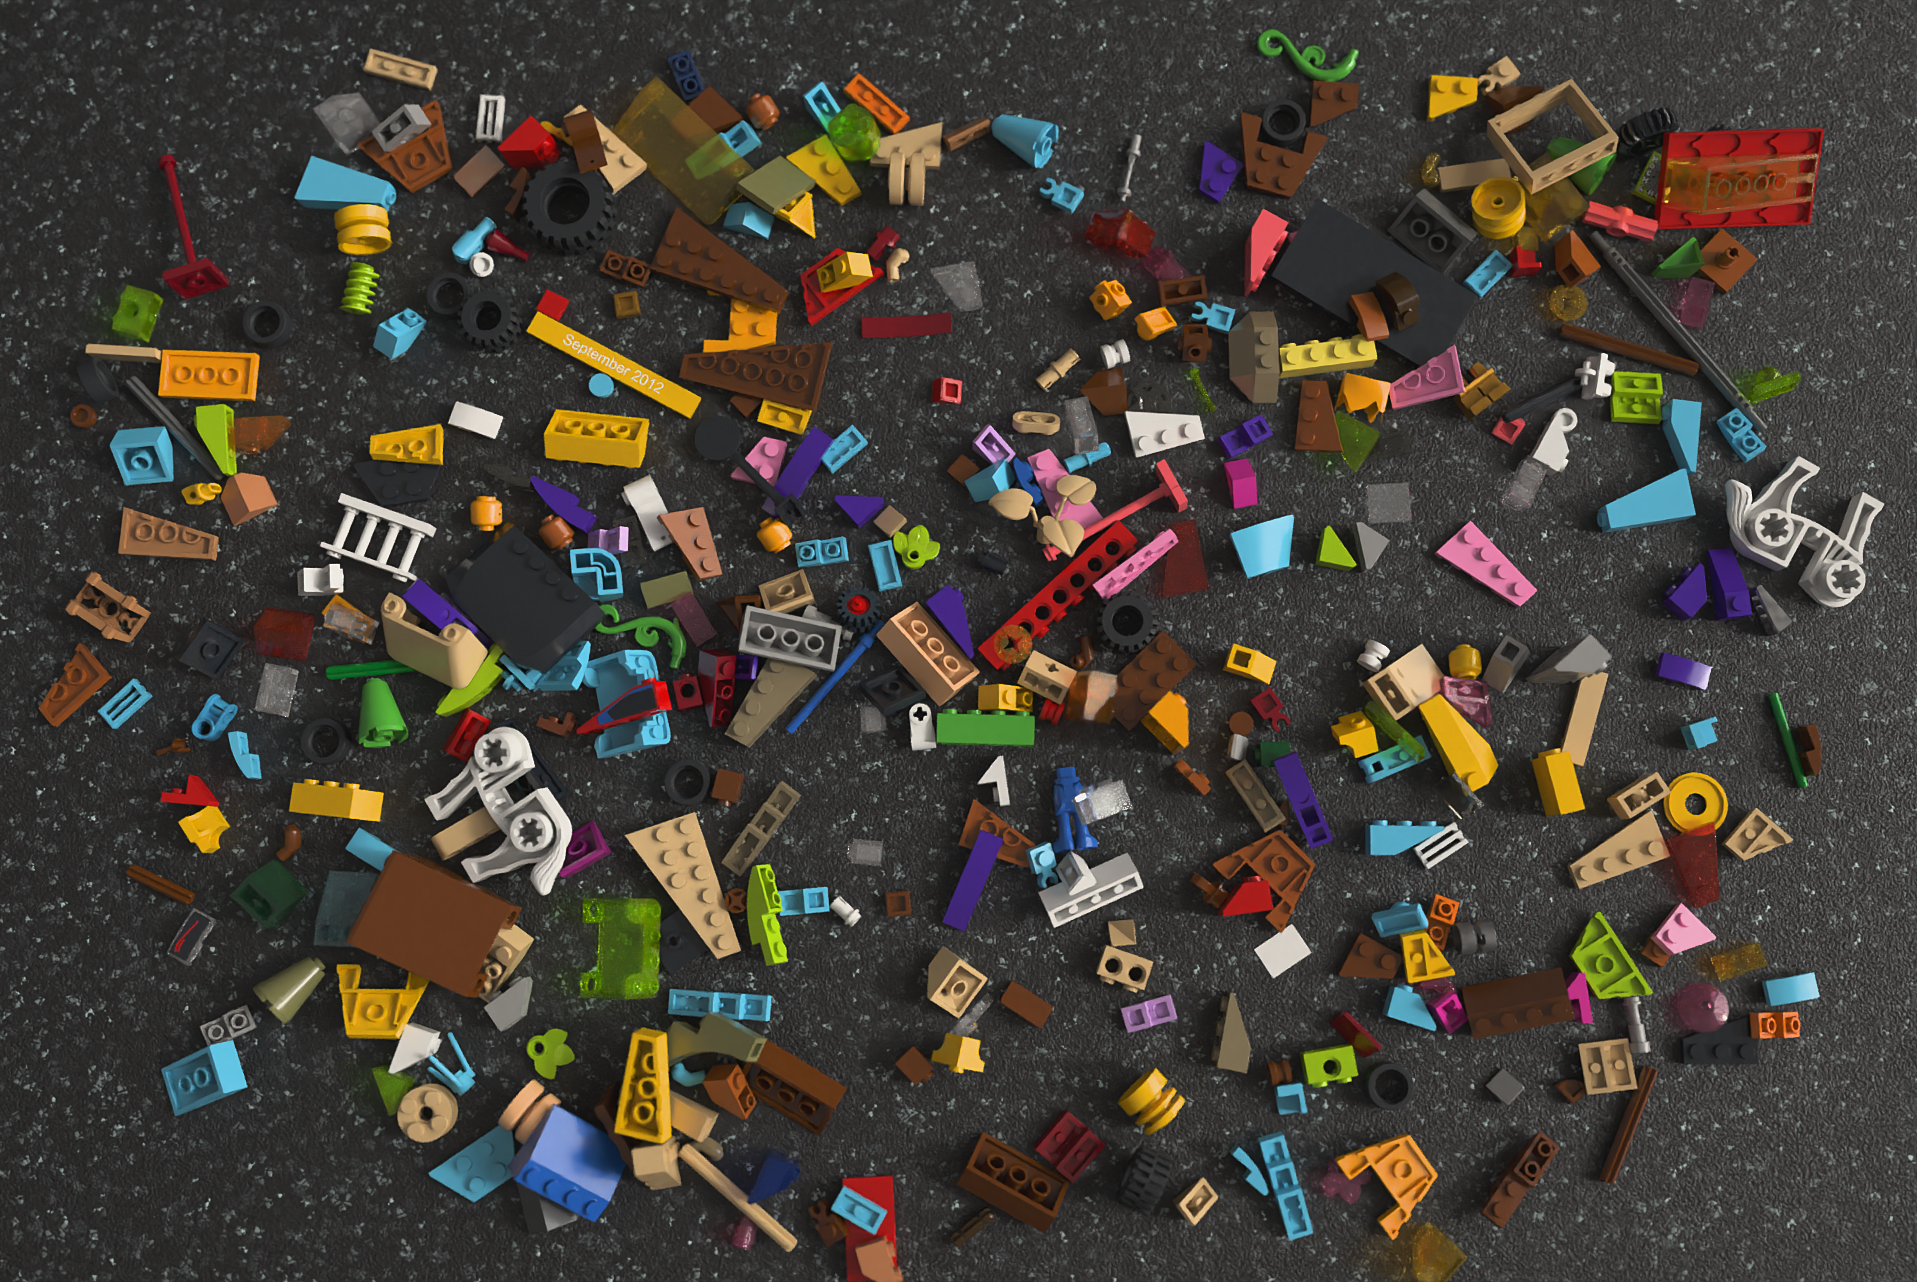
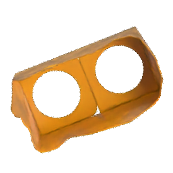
M1346 373L1341 381L1334 410L1340 404L1345 403L1348 413L1364 409L1371 423L1377 413L1381 412L1382 421L1391 383Z

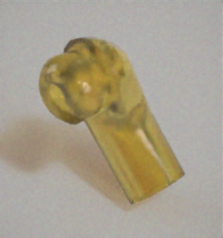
M1435 152L1429 155L1420 168L1422 179L1429 187H1436L1440 182L1435 167L1441 160V157Z

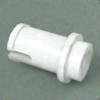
M841 896L837 897L830 905V908L845 920V925L849 924L852 927L861 917L859 910H854Z

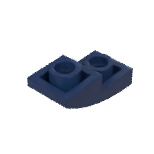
M689 50L667 58L684 101L698 97L705 89Z

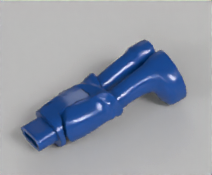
M1075 767L1056 769L1057 779L1054 780L1053 799L1055 817H1058L1059 837L1052 844L1053 853L1075 850L1069 814L1074 815L1077 850L1098 848L1096 838L1090 835L1087 827L1084 805L1086 793L1084 786L1079 781V777H1076Z

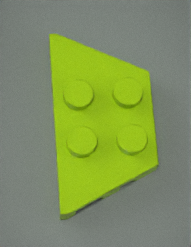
M1600 911L1594 912L1572 949L1569 958L1579 972H1585L1586 983L1595 998L1608 999L1613 997L1651 995L1653 993L1602 913Z

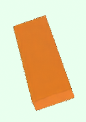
M859 73L843 89V92L892 135L897 134L910 120V117Z

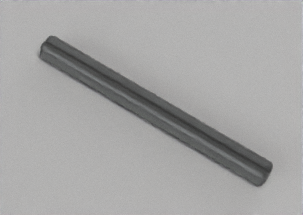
M132 376L126 381V386L215 479L220 481L226 476L222 473L213 456L138 378Z

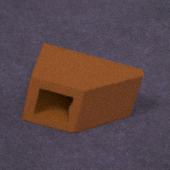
M1571 230L1555 244L1556 271L1570 289L1586 280L1601 267L1574 230Z
M738 1064L713 1065L702 1081L714 1103L741 1119H747L757 1103Z

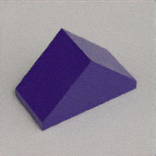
M835 495L836 505L859 529L884 507L883 497Z
M737 655L735 680L755 682L761 670L762 659L757 655Z

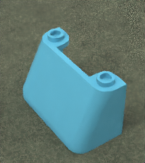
M623 650L588 661L582 682L587 687L596 688L601 712L631 688L642 685V680L656 678V681L660 680L656 661L651 652L647 650ZM663 712L604 730V734L598 735L595 740L594 747L597 757L608 758L668 743L671 735L667 714Z

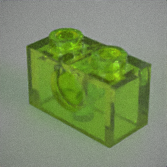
M127 285L125 291L121 294L118 312L113 317L112 329L123 336L149 343L163 299L152 291ZM138 310L137 315L133 317V313Z

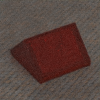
M267 607L253 627L257 654L306 662L315 615Z

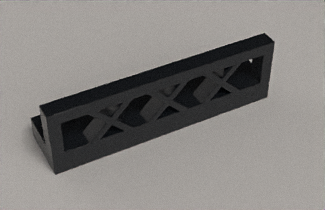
M513 717L496 724L489 731L490 733L496 728L510 727L518 730L527 739L535 767L523 774L528 780V785L523 781V776L513 781L524 797L542 788H548L556 801L566 797L568 794L567 790Z

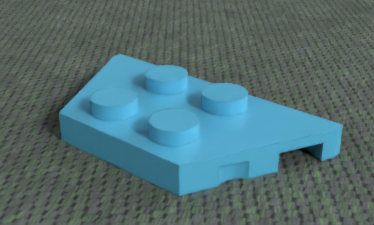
M500 1125L432 1170L429 1175L469 1200L476 1202L513 1177L508 1168L516 1152L513 1130L507 1132Z

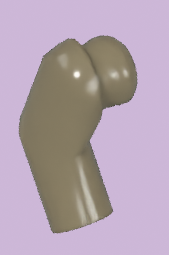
M707 1137L703 1142L695 1140L687 1143L697 1152L703 1151L713 1161H718L723 1157L724 1153L721 1144L711 1137Z

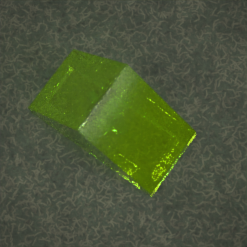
M383 1065L372 1069L388 1114L391 1116L398 1113L401 1100L411 1091L416 1078L402 1072L392 1074L389 1072L390 1067Z

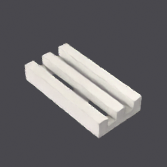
M480 95L476 140L478 142L485 140L490 143L492 141L501 143L505 105L503 96ZM490 101L487 134H483L486 102ZM497 102L495 132H494V135H492V133H493V123H494V113H495V103Z
M1452 822L1443 831L1426 839L1414 847L1413 850L1425 868L1429 869L1469 842L1463 837V833L1457 828V824ZM1452 830L1454 832L1453 835L1424 854L1421 852L1423 848ZM1458 838V843L1429 862L1426 858Z

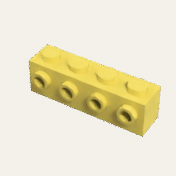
M1359 334L1353 336L1352 339L1343 340L1342 337H1335L1323 343H1319L1318 340L1306 342L1305 345L1296 346L1295 343L1282 345V348H1279V379L1372 367L1377 360L1375 342H1366L1363 335Z

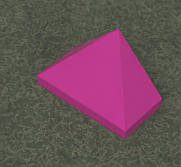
M1453 991L1425 1003L1449 1035L1469 1020Z

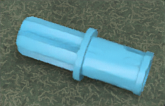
M1103 442L1087 450L1084 448L1082 452L1063 459L1067 471L1072 473L1086 465L1090 467L1093 462L1109 456L1111 450L1109 445Z

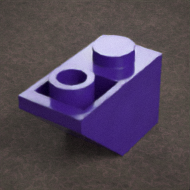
M1701 563L1693 567L1687 566L1679 575L1681 577L1680 581L1677 584H1671L1665 590L1664 594L1666 597L1661 601L1663 605L1682 621L1692 618L1707 601L1704 566Z

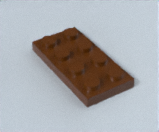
M1162 631L1095 696V699L1129 732L1197 663Z

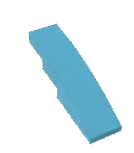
M670 989L668 1014L704 1017L708 1012H720L731 1019L770 1021L771 996Z
M1282 1131L1258 1138L1289 1240L1312 1234L1313 1230L1302 1190L1298 1184L1293 1162L1289 1156Z

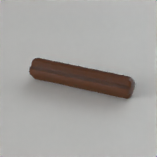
M130 865L126 871L127 877L185 905H190L195 898L194 892L137 865Z

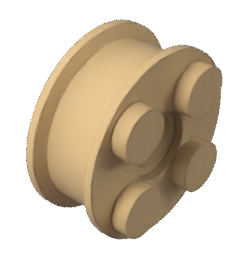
M432 1083L419 1086L408 1092L401 1100L398 1108L400 1128L405 1135L418 1142H430L445 1135L454 1126L458 1116V1105L452 1092L442 1085ZM425 1106L430 1107L433 1111L431 1119L424 1115Z

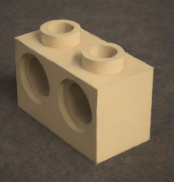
M1105 945L1096 973L1101 975L1099 980L1114 984L1115 980L1124 983L1123 988L1137 993L1138 988L1145 989L1153 961ZM1114 958L1118 961V969L1110 973L1106 970L1105 963L1107 960ZM1132 967H1139L1142 972L1140 979L1136 981L1129 978V970Z

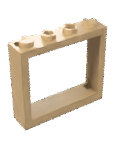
M1572 79L1560 85L1557 84L1552 89L1539 93L1522 104L1515 105L1512 109L1501 115H1496L1495 118L1488 121L1486 135L1531 194L1615 153L1619 138ZM1568 102L1595 136L1596 140L1532 171L1504 133Z

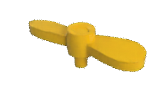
M546 121L540 123L550 134L555 135L558 140H564L573 147L571 138H566L561 128H556Z

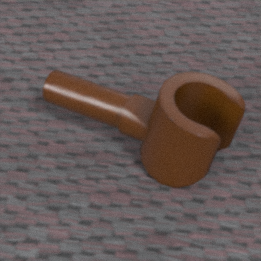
M175 738L171 745L156 750V754L162 755L168 752L188 753L191 749L184 748V744L189 739Z

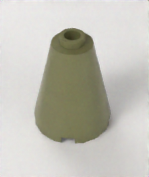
M308 956L256 984L253 990L262 1002L269 1006L272 1013L286 1024L293 1018L324 977L323 969L326 966L317 957L312 959Z

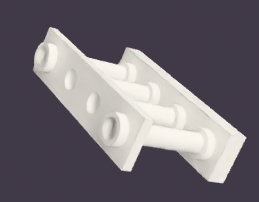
M341 493L338 502L345 506L344 510L346 513L333 545L321 542L320 546L328 550L326 554L338 559L343 555L393 573V578L403 582H407V579L416 581L417 576L408 572L421 538H424L425 535L433 537L436 528L428 523ZM360 511L367 514L366 518L368 520L355 553L342 549L353 519ZM382 519L389 522L388 526L390 528L375 561L364 557L377 522L380 523ZM403 527L411 529L410 534L412 536L400 566L395 568L386 565L399 530L402 531Z

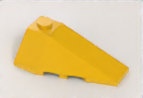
M1439 693L1418 704L1417 706L1454 787L1468 795L1488 784L1499 766L1490 745Z

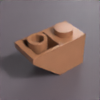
M886 1236L857 1244L856 1252L863 1275L876 1282L903 1281L900 1267H895L892 1257L896 1256L892 1241L888 1242Z

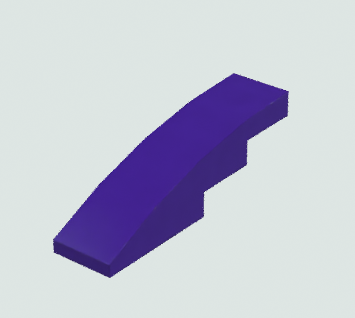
M813 427L773 488L781 496L784 495L787 498L792 493L798 499L834 440L816 427ZM768 497L762 509L777 519L779 516L774 510L776 509L774 502Z
M980 831L942 923L965 932L1004 839L986 831Z

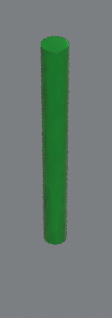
M1778 693L1768 695L1798 788L1807 787L1809 785Z

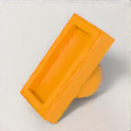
M1165 307L1139 314L1135 318L1138 324L1137 332L1144 340H1153L1159 334L1171 331L1177 326Z

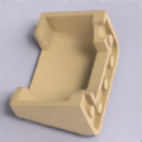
M389 592L381 605L386 649L395 661L455 689H462L470 683L489 652L469 629L459 624H449L443 628L439 636H436L418 627L421 620L411 614L400 597Z

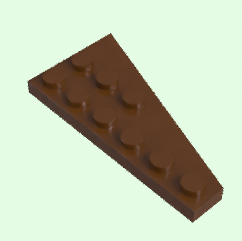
M676 207L650 270L653 273L780 314L788 295L787 289Z
M833 342L684 354L679 378L816 412Z

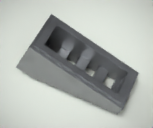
M1762 585L1748 590L1751 601L1769 636L1778 634L1792 623V620Z

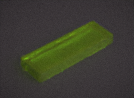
M1370 701L1365 705V714L1418 763L1424 758L1425 748L1374 701Z

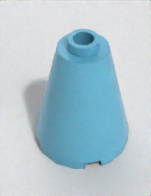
M1002 114L994 119L991 127L994 137L1035 168H1042L1047 163L1054 151L1050 149L1052 141L1056 143L1058 139V126L1045 121Z

